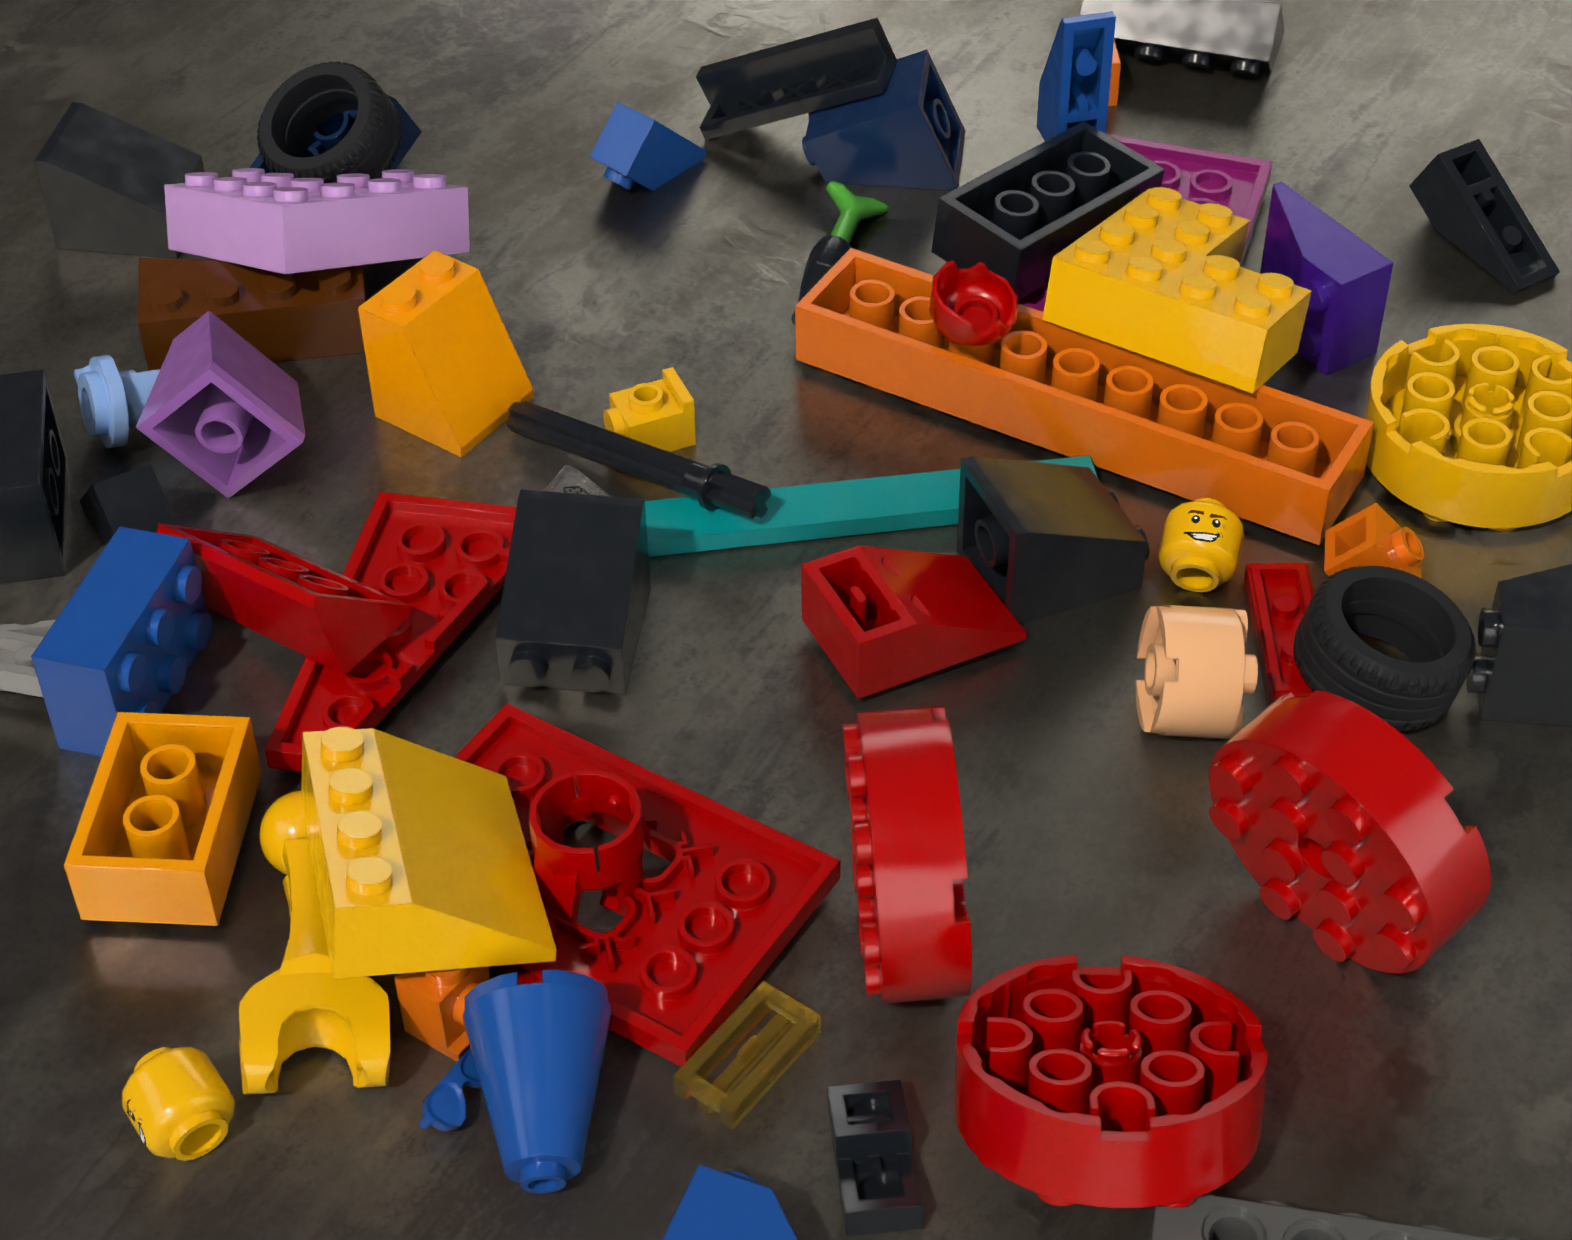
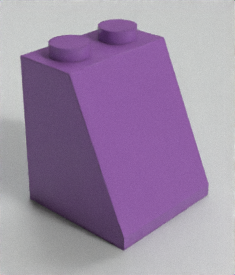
M207 311L173 339L136 425L139 431L228 499L301 445L305 438L298 382L210 311Z

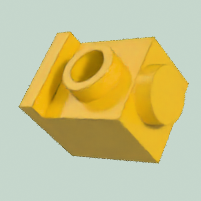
M673 367L663 369V379L637 384L631 388L609 393L610 409L603 411L605 429L668 452L696 445L694 399Z

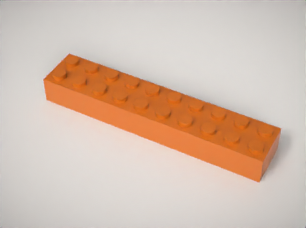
M850 248L795 306L796 360L1068 457L1090 455L1094 466L1173 493L1192 501L1199 498L1215 499L1233 511L1238 518L1249 520L1316 545L1321 544L1325 538V531L1332 527L1364 477L1374 426L1373 421L1262 385L1252 394L1042 320V311L1018 303L1015 324L1008 335L997 343L973 347L954 344L938 332L930 316L931 286L934 275Z

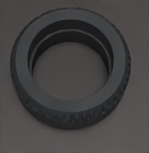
M338 61L312 65L297 72L283 82L264 107L257 129L260 154L267 167L273 173L294 174V179L322 178L324 179V184L337 183V175L360 173L369 174L370 179L382 178V171L389 170L392 167V163L399 152L402 138L399 113L394 103L374 78L353 64ZM358 110L350 131L336 146L322 154L303 157L309 138L324 121L345 111Z
M1359 566L1334 573L1317 588L1296 630L1293 653L1300 675L1313 692L1319 690L1341 696L1371 711L1396 730L1407 731L1426 727L1448 711L1473 667L1476 642L1472 629L1460 609L1446 594L1434 585L1402 570L1383 566ZM1355 633L1369 635L1391 644L1403 652L1412 662L1395 659L1375 650L1362 641Z

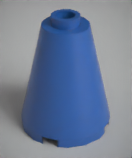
M542 970V983L518 985L517 972L508 973L478 984L465 996L463 1022L504 1174L510 1180L520 1183V1188L529 1193L544 1194L559 1191L566 1186V1180L578 1175L582 1168L612 1014L610 1001H608V990L604 984L583 974L562 970Z

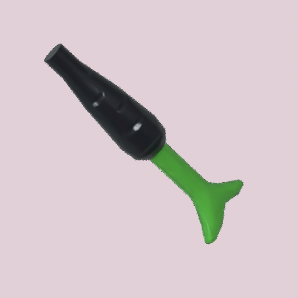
M831 181L828 183L826 191L837 206L840 216L831 234L822 237L810 252L801 282L798 302L851 248L849 244L859 223L872 217L887 214L889 211L887 204L871 197L856 196L840 182ZM795 310L791 319L793 325H795Z

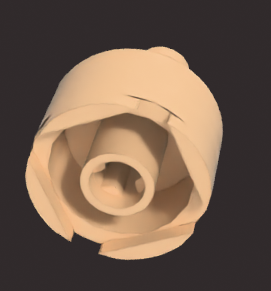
M1165 605L1151 606L1147 610L1141 627L1137 659H1145L1144 680H1136L1137 714L1141 729L1144 732L1157 733L1162 736L1231 739L1242 730L1243 694H1253L1255 692L1258 678L1256 656L1245 654L1244 645L1247 638L1248 618L1244 609Z

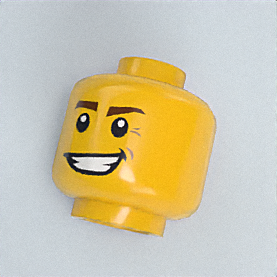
M1199 498L1191 502L1182 503L1172 509L1165 520L1158 553L1161 568L1175 585L1191 592H1208L1230 581L1239 565L1244 538L1243 523L1233 511L1215 499Z
M162 1047L147 1053L135 1065L134 1072L130 1075L122 1091V1107L144 1145L153 1155L164 1158L188 1161L206 1155L224 1140L228 1133V1124L234 1114L235 1100L232 1093L207 1054L203 1050L193 1047Z

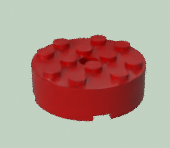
M1316 690L1307 698H1295L1292 692H1288L1273 702L1224 744L1213 756L1209 770V787L1213 806L1209 809V815L1213 824L1228 838L1246 869L1261 886L1259 894L1265 906L1274 915L1283 920H1289L1294 915L1313 929L1315 943L1321 951L1334 961L1344 962L1350 957L1359 965L1380 972L1397 974L1411 972L1422 966L1469 922L1487 902L1491 888V870L1487 851L1477 826H1465L1463 828L1457 816L1444 799L1454 790L1436 766L1410 740L1366 708L1341 696Z
M933 706L857 713L856 723L843 724L846 791L847 799L850 801L852 871L854 891L857 893L860 954L863 957L866 996L880 995L882 1004L968 997L971 994L972 944L971 922L966 907L963 879H968L956 761L949 720L945 719V707Z
M1076 954L1025 963L1011 968L984 983L969 997L960 1012L957 1026L954 1114L956 1124L967 1146L978 1157L982 1165L994 1170L1017 1185L1036 1192L1038 1197L1048 1204L1069 1206L1076 1203L1107 1208L1186 1207L1193 1203L1196 1197L1211 1192L1232 1180L1249 1164L1257 1151L1261 1139L1269 1052H1266L1261 1040L1262 1025L1251 1009L1223 986L1192 971L1160 961L1121 955L1120 968L1101 966L1078 967Z

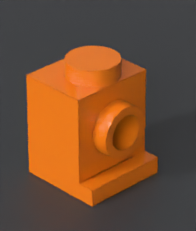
M489 967L397 974L394 979L404 1031L458 1062L470 1049L463 1022L465 996L478 984L490 979Z

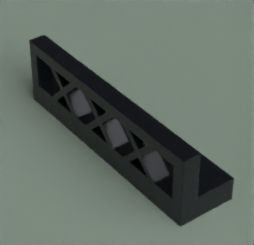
M878 17L702 66L696 79L710 104V108L699 127L705 140L882 94L895 68L897 59Z

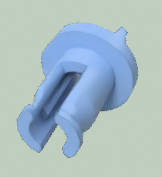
M110 355L92 357L88 366L75 369L74 377L78 385L80 410L88 433L91 436L99 435L106 448L125 446L128 440L129 428L136 427L160 369L135 372L133 369L118 371Z

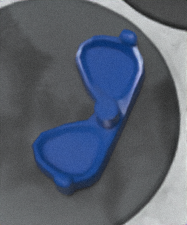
M471 1048L423 1100L422 1118L419 1121V1126L422 1129L432 1126L443 1132L454 1131L466 1119V1103L462 1087L481 1088Z

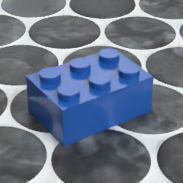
M119 526L32 654V662L59 749L102 757L117 712L160 714L171 695L178 693L182 688L187 669L198 651L204 650L207 647L213 631V619L207 613L201 589L202 572L199 567H196L190 539Z

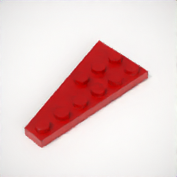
M379 492L342 575L412 606L410 617L346 675L305 657L264 749L268 768L302 772L303 732L326 731L334 727L375 729L504 586L517 507Z

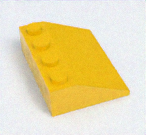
M334 727L326 731L303 732L301 796L333 979L556 961L557 949L506 776L374 728L353 729L350 727Z

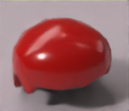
M951 260L946 262L933 276L929 312L938 332L952 343L971 347L997 343L1008 335L1017 318L1018 297L1007 279L988 270L983 262H979L968 269L957 268L955 261Z

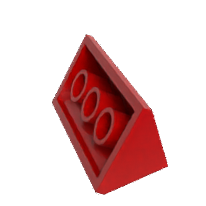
M158 524L156 533L190 539L196 567H199L202 572L201 589L206 608L343 675H346L410 617L412 606L260 537L171 524Z

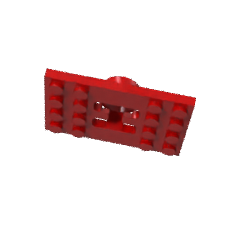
M508 703L454 757L507 777L557 949L556 961L489 967L502 974L517 972V982L521 984L542 983V970H562L583 974L604 984L608 990V1001H610L612 1009L609 1030L686 1070L840 879L841 860ZM586 821L618 836L611 842L597 846L599 868H596L594 848H572L565 846L564 831L572 823ZM644 850L671 862L659 876L654 878L643 876L642 857ZM603 889L599 904L624 916V918L612 931L607 933H597L577 923L581 891Z

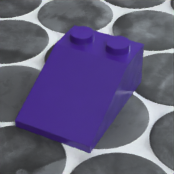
M1280 181L1273 184L1260 273L1282 274L1291 278L1294 285L1312 290L1297 354L1327 376L1377 353L1393 262Z

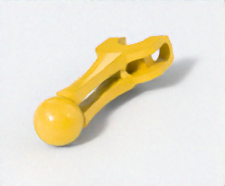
M301 790L290 792L272 803L264 814L260 825V845L265 857L274 868L286 874L282 882L289 906L290 935L280 969L255 983L239 1003V1053L242 1093L244 1095L275 1093L278 1091V1079L282 1063L293 1053L311 1047L331 1049L345 1058L353 1077V1086L357 1088L388 1086L390 1071V1013L388 994L376 981L368 976L333 979L307 836Z

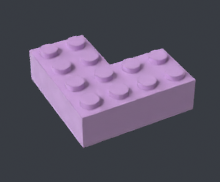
M240 168L232 170V177L218 178V173L195 172L185 174V183L164 185L168 249L282 274L424 258L434 250L445 255L470 252L468 187L446 184V175H414V170L392 169L382 171V178L370 179L369 174L337 175V183L324 184V179L322 178L294 179V174L291 173L265 174L264 169Z

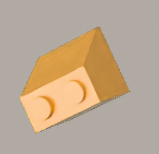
M434 250L358 307L375 417L462 458L507 421L509 417L508 409L514 402H530L534 398L533 386L479 269Z

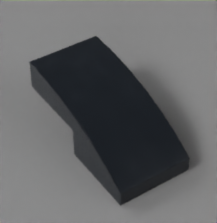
M901 1080L828 1086L829 1119L846 1236L923 1229V1204L912 1157L911 1126Z

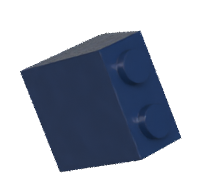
M927 49L897 59L895 68L882 94L808 113L809 123L806 136L802 139L803 151L809 164L812 166L817 165L825 183L836 181L842 184L932 190H952L958 188L966 131Z

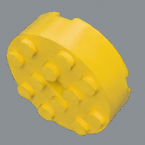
M1488 324L1439 326L1430 328L1427 338L1410 344H1406L1403 340L1398 341L1381 356L1371 377L1364 419L1374 422L1366 462L1370 471L1389 492L1408 505L1422 511L1425 517L1435 522H1453L1507 533L1516 528L1545 523L1572 511V363L1566 359L1568 349L1529 332Z

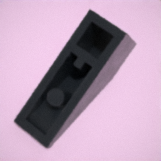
M1480 139L1437 154L1409 185L1435 230L1511 292H1519L1554 278L1560 273Z

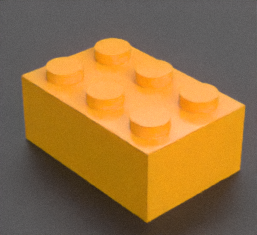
M117 712L64 863L81 920L205 926L219 925L262 775L250 717Z

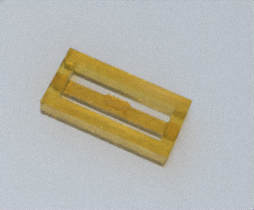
M762 981L674 1074V1093L684 1100L693 1096L697 1099V1107L708 1115L714 1110L721 1114V1123L733 1130L821 1033V1015ZM771 1009L778 1012L757 1035L749 1038L738 1050V1056L712 1084L706 1081L708 1076Z

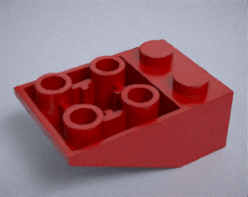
M857 545L801 564L802 620L858 699L1026 640L1027 632L967 556Z

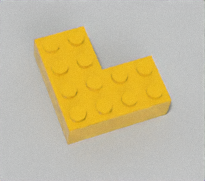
M1155 187L1143 192L1053 257L1042 320L1253 394L1297 354L1312 290L1294 285L1291 278L1282 274H1261L1240 267L1250 220L1232 215L1231 209L1226 206L1214 203L1201 205L1183 199L1182 195L1176 190Z

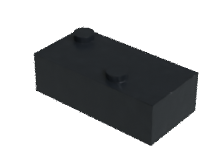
M1083 121L939 197L931 252L946 262L954 260L957 268L968 269L979 262H983L988 270L1007 279L1015 291L1018 300L1049 283L1052 259L1056 254L1149 188L1161 187L1165 169Z

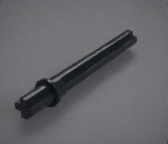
M527 401L522 403L514 402L508 409L509 417L506 424L511 432L697 499L700 506L704 509L713 511L720 507L750 519H754L755 516L762 518L768 511L765 502L771 496L770 489L764 485L731 474L729 467L724 464L715 463L709 466Z

